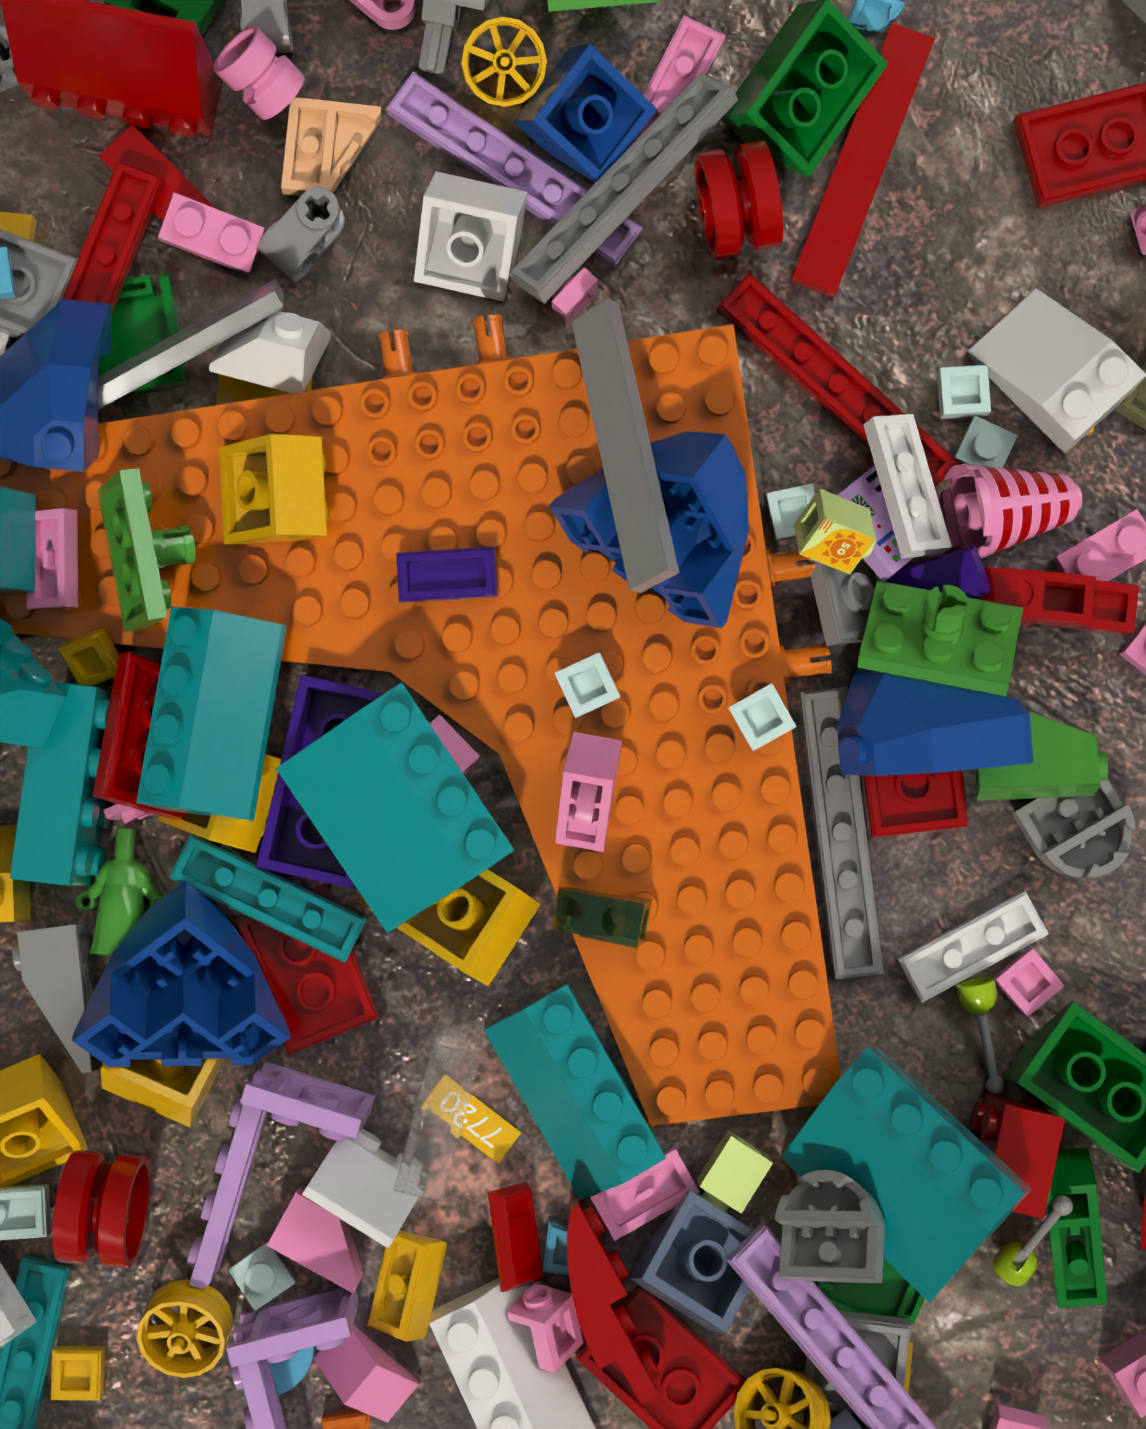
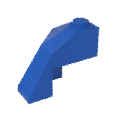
M63 299L0 356V458L32 467L82 472L98 458V362L112 352V303Z
M686 431L650 443L679 568L678 574L651 588L665 597L670 606L668 611L683 622L722 628L728 619L749 532L746 475L726 434ZM602 468L555 498L549 507L573 544L586 553L590 549L600 551L616 563L611 571L627 581L604 470Z
M859 668L853 676L837 724L841 775L926 774L1033 763L1030 712L1017 698L1010 699L1007 695L1001 696Z
M184 881L152 905L114 951L77 1024L72 1041L108 1067H130L131 1060L162 1059V1066H202V1059L232 1058V1065H253L290 1039V1031L253 951L222 910L187 881Z

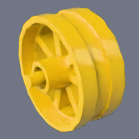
M499 17L487 20L473 30L464 45L461 65L465 81L474 95L488 104L507 107L523 103L536 93L545 76L547 59L544 45L534 29L518 19ZM497 26H511L519 29L508 50L503 49ZM487 29H490L497 52L495 55L472 46L478 36ZM525 35L533 42L538 56L515 57L514 52ZM471 53L491 61L492 66L472 78L469 69V54ZM538 63L537 75L531 86L515 70L516 65ZM496 72L498 74L496 98L485 94L476 84ZM507 74L525 91L523 94L515 98L503 99Z
M189 1279L171 1281L154 1292L139 1321L136 1336L140 1353L152 1367L166 1375L181 1378L200 1376L215 1367L223 1356L233 1322L229 1303L219 1291L209 1285L205 1288L190 1286ZM180 1306L178 1314L169 1307ZM154 1313L167 1324L153 1325L151 1314ZM211 1320L217 1330L201 1325ZM199 1340L213 1343V1345L203 1349Z
M765 1369L749 1377L737 1394L733 1411L735 1429H756L755 1419H761L766 1429H829L831 1423L829 1402L821 1386L807 1374L790 1369ZM784 1377L778 1400L768 1383L776 1378ZM796 1383L802 1388L806 1398L791 1404ZM761 1393L766 1404L763 1405L761 1411H755L757 1399ZM807 1409L810 1410L811 1420L809 1427L803 1423V1411Z

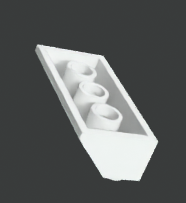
M497 1278L433 1309L429 1322L430 1327L477 1429H596L566 1362L556 1373L539 1368L530 1327L510 1321L508 1318L507 1309L530 1287V1284L501 1292L500 1281Z

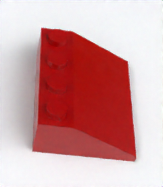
M0 0L16 79L34 105L47 110H58L59 106L76 109L81 115L92 119H104L105 115L122 118L125 123L133 124L137 128L146 129L150 127V124L168 127L169 131L183 137L192 138L196 136V133L211 136L223 82L214 72V62L196 22L85 0Z

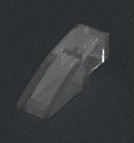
M438 1043L433 1044L394 1191L440 1203L443 1202L482 1055Z

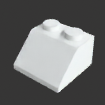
M436 171L423 196L414 282L505 302L511 281L509 273L514 268L522 234L528 192Z
M361 1129L356 1139L348 1137L345 1141L337 1140L302 1195L389 1249L423 1191L428 1178L421 1174L423 1167L415 1160L401 1153H398L397 1157L394 1158L379 1148L382 1142L376 1136Z

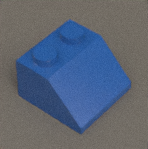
M591 44L569 47L515 119L514 123L548 154L596 183L626 152L657 108Z

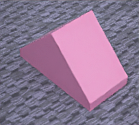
M353 1325L351 1337H347L341 1345L328 1350H319L313 1358L344 1405L387 1423L420 1384L417 1378L355 1325Z

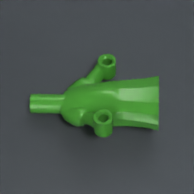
M116 828L114 858L105 862L100 867L98 876H95L96 881L91 887L76 897L75 904L79 910L91 911L98 907L94 937L88 954L112 955L144 915L143 896L150 901V907L164 897L152 884V877L142 863L134 859L136 829ZM86 898H89L90 904L88 906H85L84 900Z

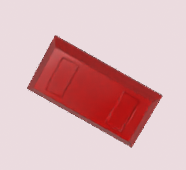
M527 1182L488 1191L501 1292L541 1281L543 1269L530 1186Z

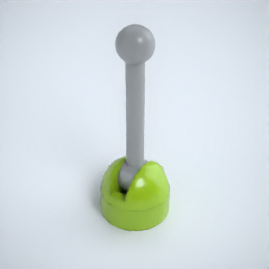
M977 977L963 980L956 984L957 995L962 1008L970 1014L977 1016L989 1077L985 1087L991 1095H1000L1005 1090V1082L998 1076L986 1015L997 1001L995 979L993 977Z
M1059 1195L1054 1198L1052 1211L1025 1244L1020 1241H1011L1002 1246L994 1256L993 1267L1003 1281L1013 1286H1023L1033 1276L1037 1268V1257L1034 1248L1061 1216L1071 1213L1073 1203L1069 1197ZM1014 1261L1015 1263H1017L1018 1265H1020V1268L1017 1267V1266H1016L1015 1264H1013L1012 1262Z

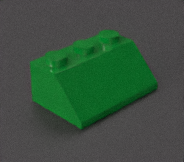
M816 0L798 4L735 94L738 101L721 120L745 143L765 140L773 161L803 177H810L888 66V63L830 0Z
M1071 1001L1030 1037L1003 1078L1042 1107L1063 1117L1065 1124L1119 1164L1140 1173L1146 1164V1054L1077 1003Z

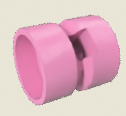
M251 25L239 32L228 42L215 60L213 69L232 90H243V101L261 119L267 120L280 113L290 104L301 89L305 78L301 71L285 55L277 58L275 56V44L257 25Z

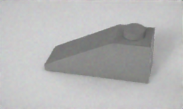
M88 923L17 932L18 942L13 944L12 956L16 970L21 971L22 982L81 1073L92 1072L101 1068L103 1062L72 1041L77 1024L95 990L92 956L88 954L90 950Z

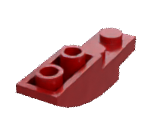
M984 567L992 590L988 595L975 599L1022 607L1023 612L1020 625L1041 624L1122 635H1131L1135 632L1139 585L1096 580V576Z
M577 1197L569 1202L566 1226L567 1263L577 1318L586 1344L598 1369L601 1370L617 1360L638 1401L643 1405L659 1396L654 1379L661 1376L649 1350L645 1348L639 1352L630 1334L636 1332L637 1329L623 1303L617 1307L613 1305L614 1302L627 1295L623 1280L630 1277V1274L616 1249L607 1253L599 1238L606 1230L593 1206L591 1205L584 1209Z

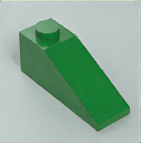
M1088 1148L1058 1150L1045 1216L1047 1217L1052 1211V1202L1059 1195L1069 1197L1073 1203V1209L1070 1214L1061 1216L1048 1231L1058 1308L1108 1305L1097 1185Z

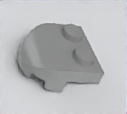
M1108 779L1101 781L1095 796L1034 798L1011 811L1038 858L1047 867L1060 874L1079 878L1099 877L1118 868L1129 855L1128 849L1132 839V832L1135 830L1134 816L1129 804L1123 805Z
M817 1170L801 1177L803 1181L789 1195L781 1197L775 1213V1221L783 1225L779 1277L789 1281L882 1283L885 1223L875 1199L863 1186L843 1173L833 1170Z

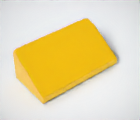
M399 1230L389 1249L385 1247L367 1326L405 1342L426 1337L447 1248L445 1241Z

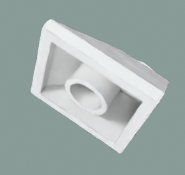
M277 311L222 341L209 363V371L289 393H302L305 391L330 341L331 332L319 321L304 318L294 313Z

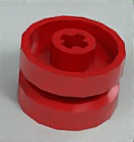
M765 140L738 145L733 157V166L723 149L696 153L694 167L697 204L712 257L718 259L739 254L743 245L744 234L748 243L755 250L781 246L783 240V214L780 190L774 162Z
M76 1150L70 1154L62 1172L54 1207L52 1246L55 1259L58 1262L85 1265L97 1252L99 1261L104 1267L130 1269L135 1264L145 1234L150 1201L151 1173L146 1156L120 1154L109 1166L101 1152Z

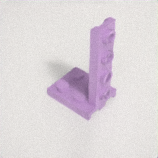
M265 1061L262 1071L258 1070L254 1074L252 1083L247 1082L245 1084L242 1098L238 1097L234 1104L229 1120V1126L236 1128L231 1145H223L215 1166V1173L222 1174L217 1191L210 1190L201 1213V1219L208 1221L203 1238L199 1236L195 1238L187 1260V1265L194 1267L189 1283L190 1286L197 1288L207 1287L212 1281L214 1274L221 1268L267 1112H270L271 1118L279 1123L297 1126L302 1122L318 1127V1132L327 1138L345 1141L348 1137L356 1139L371 1113L375 1095Z
M338 1286L262 1306L256 1311L250 1309L240 1313L242 1325L235 1326L232 1333L235 1343L227 1345L226 1350L231 1364L235 1387L237 1390L244 1389L248 1406L244 1409L246 1429H287L269 1363L285 1361L293 1357L298 1350L316 1346L317 1350H328L341 1345L347 1337H351L359 1304L356 1290L352 1294Z

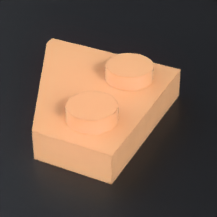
M295 97L290 102L281 183L282 194L301 196L308 189L315 187L326 188L334 193L380 123L382 116L381 107Z

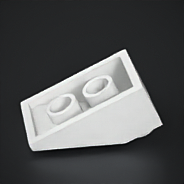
M1037 288L966 353L977 366L988 365V377L1064 454L1129 396L1146 376V373L1110 338Z

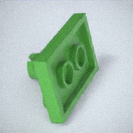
M137 468L118 471L97 490L125 633L144 630L168 617L167 609L171 608V593L167 581L160 579L159 568L176 564H192L195 562L196 556L193 534L190 535L191 529L188 525L163 530H151L148 512L152 510V495L148 483L141 481L140 471Z
M877 581L857 668L1001 696L1007 695L1022 618V607L968 598L965 592L952 585H943V593H941L938 586L930 591Z

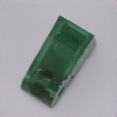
M559 887L552 927L561 931L579 934L580 937L638 948L645 942L652 899L635 896L626 897L582 888Z

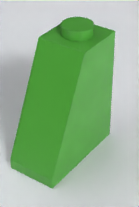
M1030 712L1033 763L974 769L976 801L1095 796L1101 781L1108 778L1107 754L1105 751H1098L1097 736Z

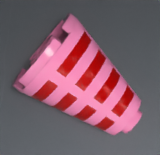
M960 464L951 467L944 479H952L951 488L941 491V511L952 547L960 546L963 549L975 545L980 559L1072 522L1082 506L1081 489L1068 475L975 464Z

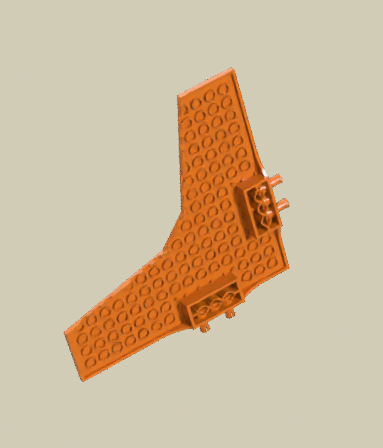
M488 315L491 330L490 336L484 316L472 320L479 361L475 365L417 374L413 372L408 339L409 331L393 330L394 338L390 336L389 331L378 334L385 376L381 377L380 380L99 423L98 458L84 472L38 468L0 458V487L36 494V511L60 508L77 510L78 608L27 609V592L0 593V617L12 626V631L15 634L75 639L104 627L113 644L164 649L171 608L167 609V618L144 630L126 633L124 631L97 492L118 471L139 468L141 481L148 483L152 495V510L148 512L151 530H163L188 525L191 529L190 535L193 534L196 556L194 563L187 565L176 564L159 568L160 579L166 580L170 588L171 607L217 610L287 626L281 661L391 672L500 755L563 913L568 890L597 894L600 897H612L617 901L615 907L607 911L613 916L614 922L617 923V927L611 932L612 936L570 927V930L650 1126L820 1105L834 1084L841 1078L792 730L752 751L728 708L772 683L789 712L785 683H789V678L823 673L832 674L831 660L810 662L811 658L830 655L829 646L826 647V643L785 650L784 645H779L771 587H775V582L809 578L816 567V563L797 566L796 563L810 560V558L800 555L798 550L771 554L770 549L766 550L734 324L627 341L650 443L686 431L726 434L745 471L749 532L728 619L722 628L683 622L668 611L670 606L665 597L652 588L643 593L629 590L628 582L611 571L616 564L614 561L598 550L590 549L586 553L569 540L549 505L555 498L603 468L578 350L571 349L514 359L507 357L502 315ZM268 434L322 437V452L326 461L324 473L325 502L329 513L326 523L327 536L299 541L224 544L219 447ZM485 547L496 548L499 597L399 602L396 553ZM601 652L621 698L575 718L555 673ZM573 732L622 740L618 775L604 852L555 843L563 771ZM592 907L594 910L592 915H598L603 912L599 907ZM600 927L601 931H607L605 927Z

